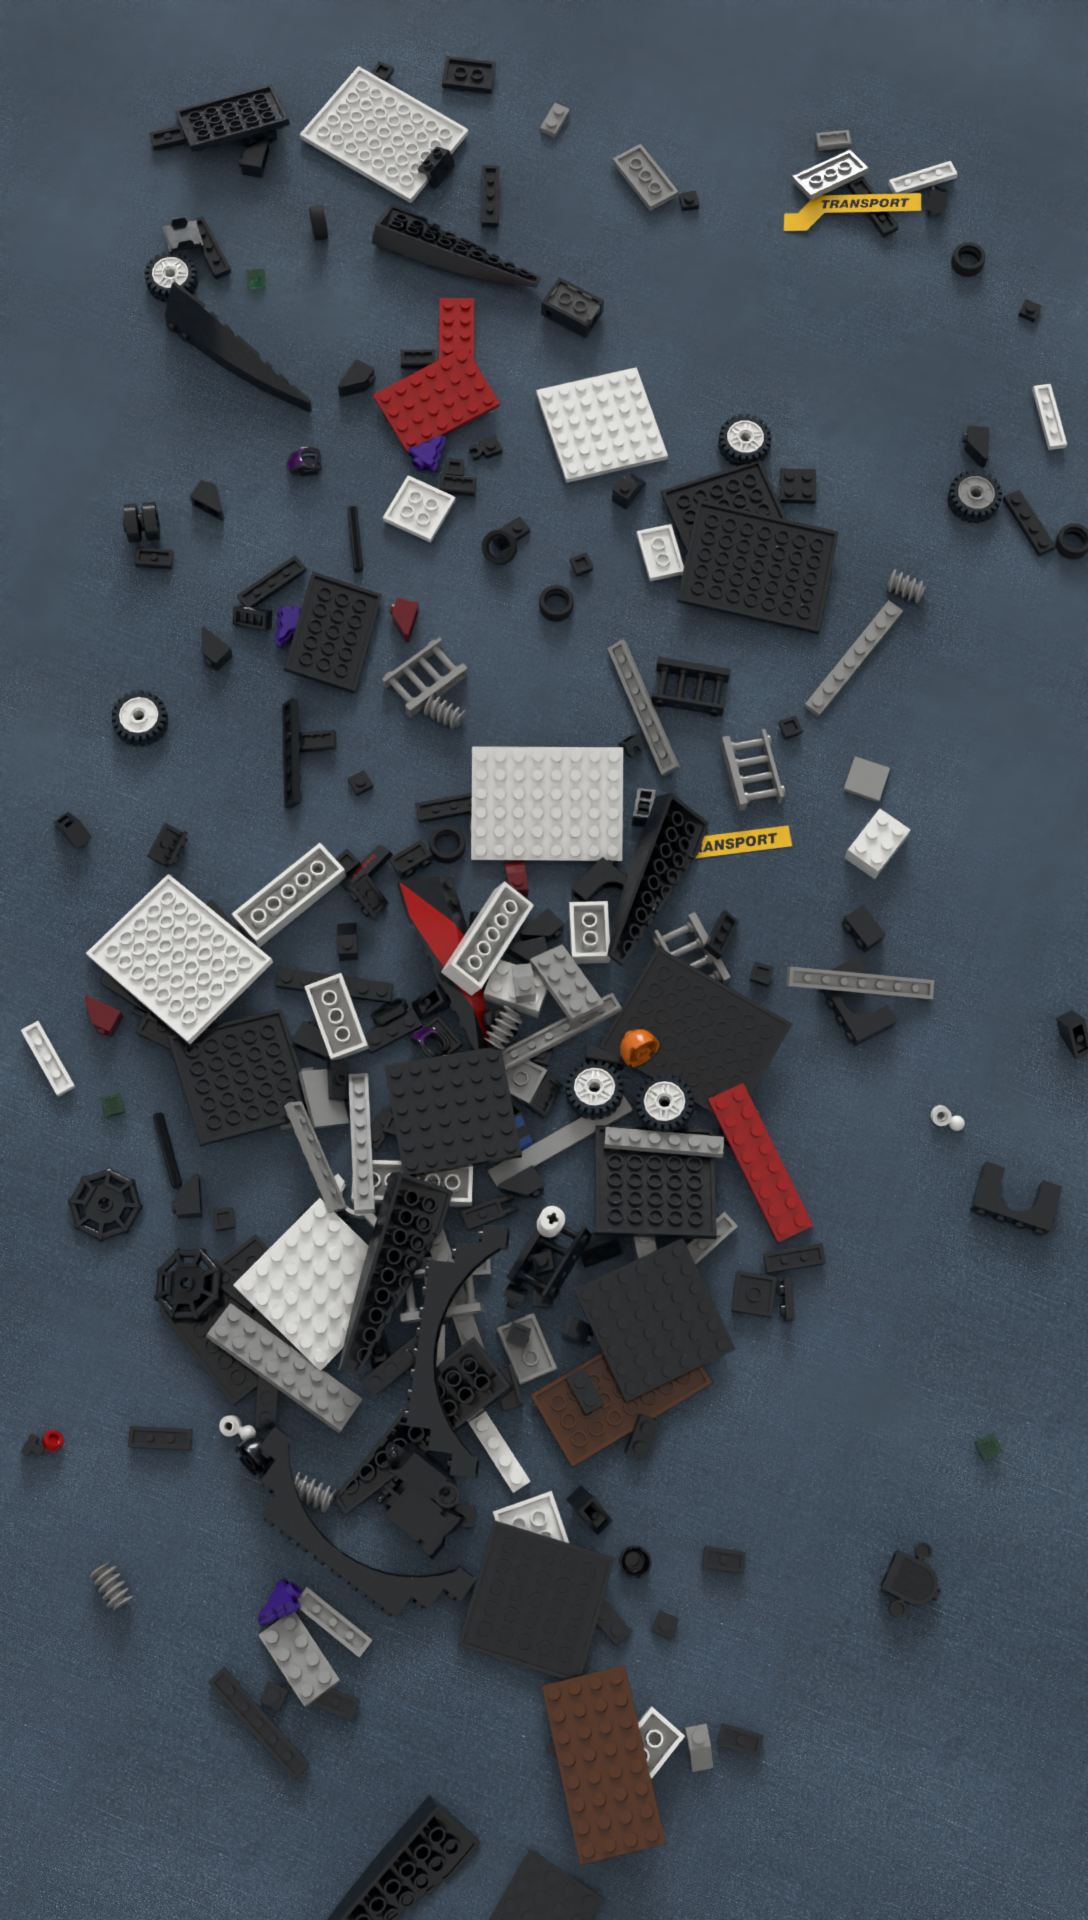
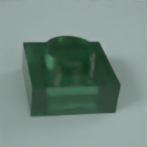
M264 269L247 270L248 288H266Z
M120 1092L100 1098L106 1118L126 1113Z
M994 1433L974 1441L982 1461L1002 1453Z

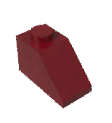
M397 598L396 603L391 606L390 614H392L393 623L405 642L409 643L418 616L419 605L417 602Z
M523 860L505 862L504 868L507 884L522 896L528 897L529 887Z
M86 995L84 999L92 1024L96 1029L95 1031L102 1036L110 1035L113 1037L124 1017L121 1011Z

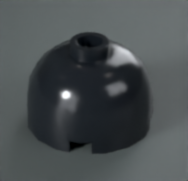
M252 1436L235 1447L236 1454L240 1451L242 1456L239 1460L244 1467L254 1476L258 1473L260 1475L259 1478L262 1479L276 1460L274 1458L269 1460L261 1454L262 1449L259 1447L265 1439Z

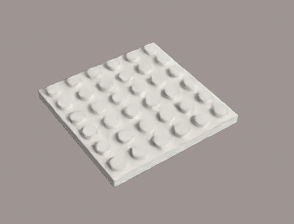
M637 367L536 390V396L566 483L667 460L668 454Z
M319 1198L233 1286L304 1357L321 1371L344 1346L350 1315L369 1246L335 1212L329 1213L325 1202Z

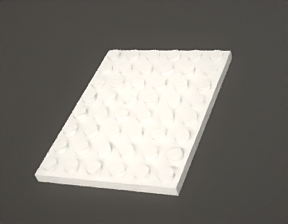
M358 66L300 133V139L407 202L412 203L429 182L426 174L418 172V167L435 147L448 149L452 154L469 133L467 128Z
M472 747L471 860L599 861L603 857L607 861H622L623 748Z
M169 874L86 952L91 960L189 1044L273 963L268 955Z

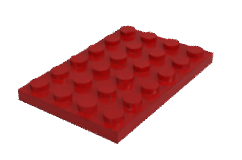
M466 347L449 354L373 395L374 400L406 453L413 445L418 446L422 442H429L432 438L439 435L445 436L500 407V402Z

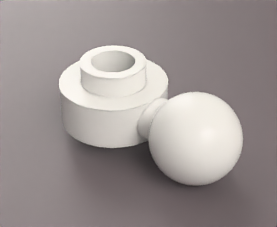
M938 1105L931 1111V1119L936 1125L945 1126L949 1124L950 1128L954 1131H960L964 1128V1119L957 1115L952 1117L947 1107ZM939 1112H943L941 1117H937Z
M235 1415L225 1416L220 1421L219 1428L225 1436L240 1434L243 1441L249 1437L256 1436L255 1428L251 1425L242 1426L241 1420ZM228 1422L232 1424L231 1430L227 1428Z

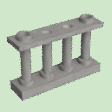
M440 637L436 640H431L423 650L394 671L386 673L382 679L384 689L392 685L407 702L405 709L406 714L410 718L425 708L432 694H434V700H436L437 697L443 695L468 676V668L464 663L455 666L441 651L442 639ZM435 654L450 672L444 677L440 676L426 659ZM419 664L435 680V684L431 687H426L412 671ZM404 675H407L421 691V694L416 698H412L398 682Z
M762 729L759 739L734 743L731 742L730 736L722 737L720 745L738 812L746 810L747 803L752 800L776 796L777 803H782L785 796L784 785L780 784L770 747L772 745L771 737L767 735L766 729ZM757 746L763 747L764 755L741 760L735 758L734 753L736 750ZM767 762L769 772L745 777L739 773L740 767ZM771 779L774 788L748 794L744 792L743 786L748 783Z
M695 912L688 915L685 926L661 936L658 929L654 931L652 942L655 948L660 947L677 958L697 948L702 949L705 954L704 957L689 965L696 969L706 964L708 966L711 965L713 974L709 976L724 985L729 983L731 977L721 958L716 959L703 948L708 935ZM693 932L696 938L694 942L673 952L669 951L665 944L666 942L685 933Z
M425 1269L415 1270L413 1278L424 1276L426 1285ZM473 1275L465 1281L467 1301H465L464 1305H458L454 1297L445 1318L484 1313V1304L475 1300ZM412 1281L406 1291L408 1309H406V1313L400 1314L401 1322L405 1324L421 1322L422 1319L419 1318V1311L415 1306Z

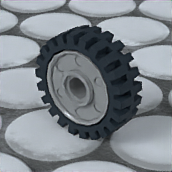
M974 469L973 473L971 470H967L966 473L962 472L955 477L950 486L947 500L948 506L951 507L950 510L952 513L956 512L955 516L957 518L962 516V521L968 519V523H972L973 520L975 523H979L980 520L985 522L995 515L1002 500V489H1000V483L996 484L997 479L995 477L991 479L992 475L990 473L986 476V471L982 470L981 473H978V470Z

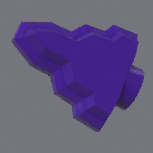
M439 435L432 438L429 442H422L418 446L413 445L407 450L408 455L412 458V465L419 471L425 469L434 473L439 467L438 462L441 459V451L445 448L447 438Z
M293 606L292 609L280 607L277 613L278 621L276 624L278 630L275 634L276 646L283 647L294 636L301 612L300 607Z
M285 1578L280 1580L276 1584V1589L270 1595L269 1602L261 1609L258 1615L259 1624L265 1626L276 1621L278 1618H283L288 1614L291 1615L293 1612L298 1611L301 1608L298 1600L302 1595L300 1588L293 1582L289 1583Z

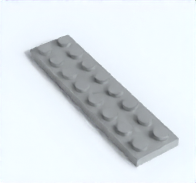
M231 1303L205 1336L338 1433H340L362 1401V1398L325 1371L318 1370L306 1357Z

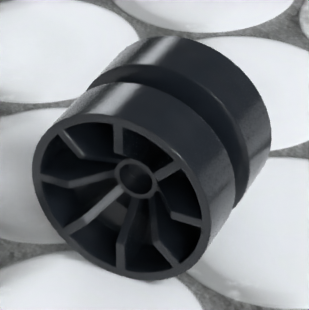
M155 501L143 502L142 513H139L136 503L124 504V515H122L123 527L129 543L141 542L142 531H145L148 541L161 539L159 516Z

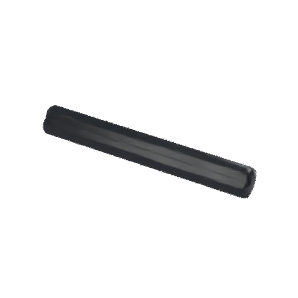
M349 506L348 518L353 569L355 572L363 571L358 510L356 506Z
M156 1113L153 1115V1120L171 1186L177 1188L182 1186V1180L163 1113Z

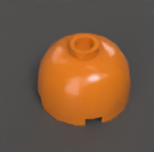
M630 1030L625 1033L621 1041V1056L628 1066L630 1064L632 1067L640 1066L651 1059L649 1055L653 1051L656 1054L660 1046L659 1041L647 1030Z

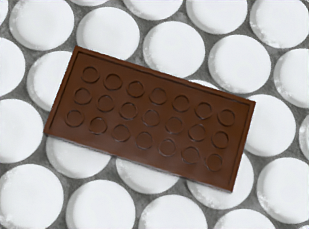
M600 1353L531 1394L530 1397L573 1468L631 1433L639 1413L656 1418L709 1386L712 1382L703 1367L700 1366L625 1402L603 1353ZM583 1368L604 1404L585 1415L566 1381L567 1377Z
M625 1665L542 1686L580 1865L665 1845L666 1840Z

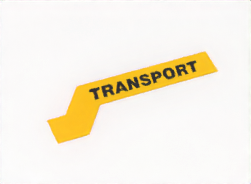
M921 193L821 195L810 200L799 213L784 214V231H807L824 213L921 211Z
M789 826L704 836L695 859L791 847Z

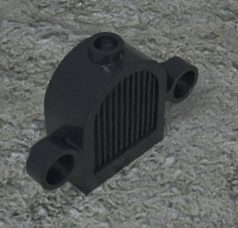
M922 1542L915 1546V1558L897 1550L891 1559L879 1590L896 1598V1601L891 1602L889 1605V1613L894 1618H901L906 1614L907 1607L905 1603L908 1605L925 1604L931 1599L936 1601L941 1589L938 1588L935 1572L929 1565L923 1562V1560L930 1558L932 1555V1548L928 1543Z

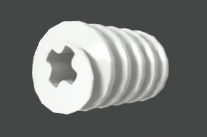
M556 1206L546 1207L537 1220V1230L544 1237L556 1236L565 1223V1215Z

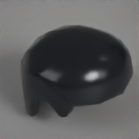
M628 1546L621 1552L619 1558L621 1570L625 1575L632 1578H643L649 1573L652 1565L649 1553L641 1546Z

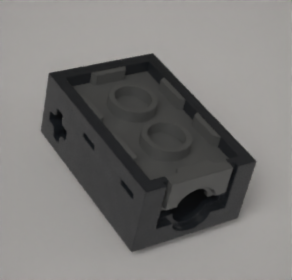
M560 277L541 303V315L584 338L588 336L597 323L604 309V300Z

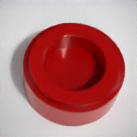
M54 1430L46 1432L42 1438L43 1447L50 1452L59 1451L64 1443L63 1436Z

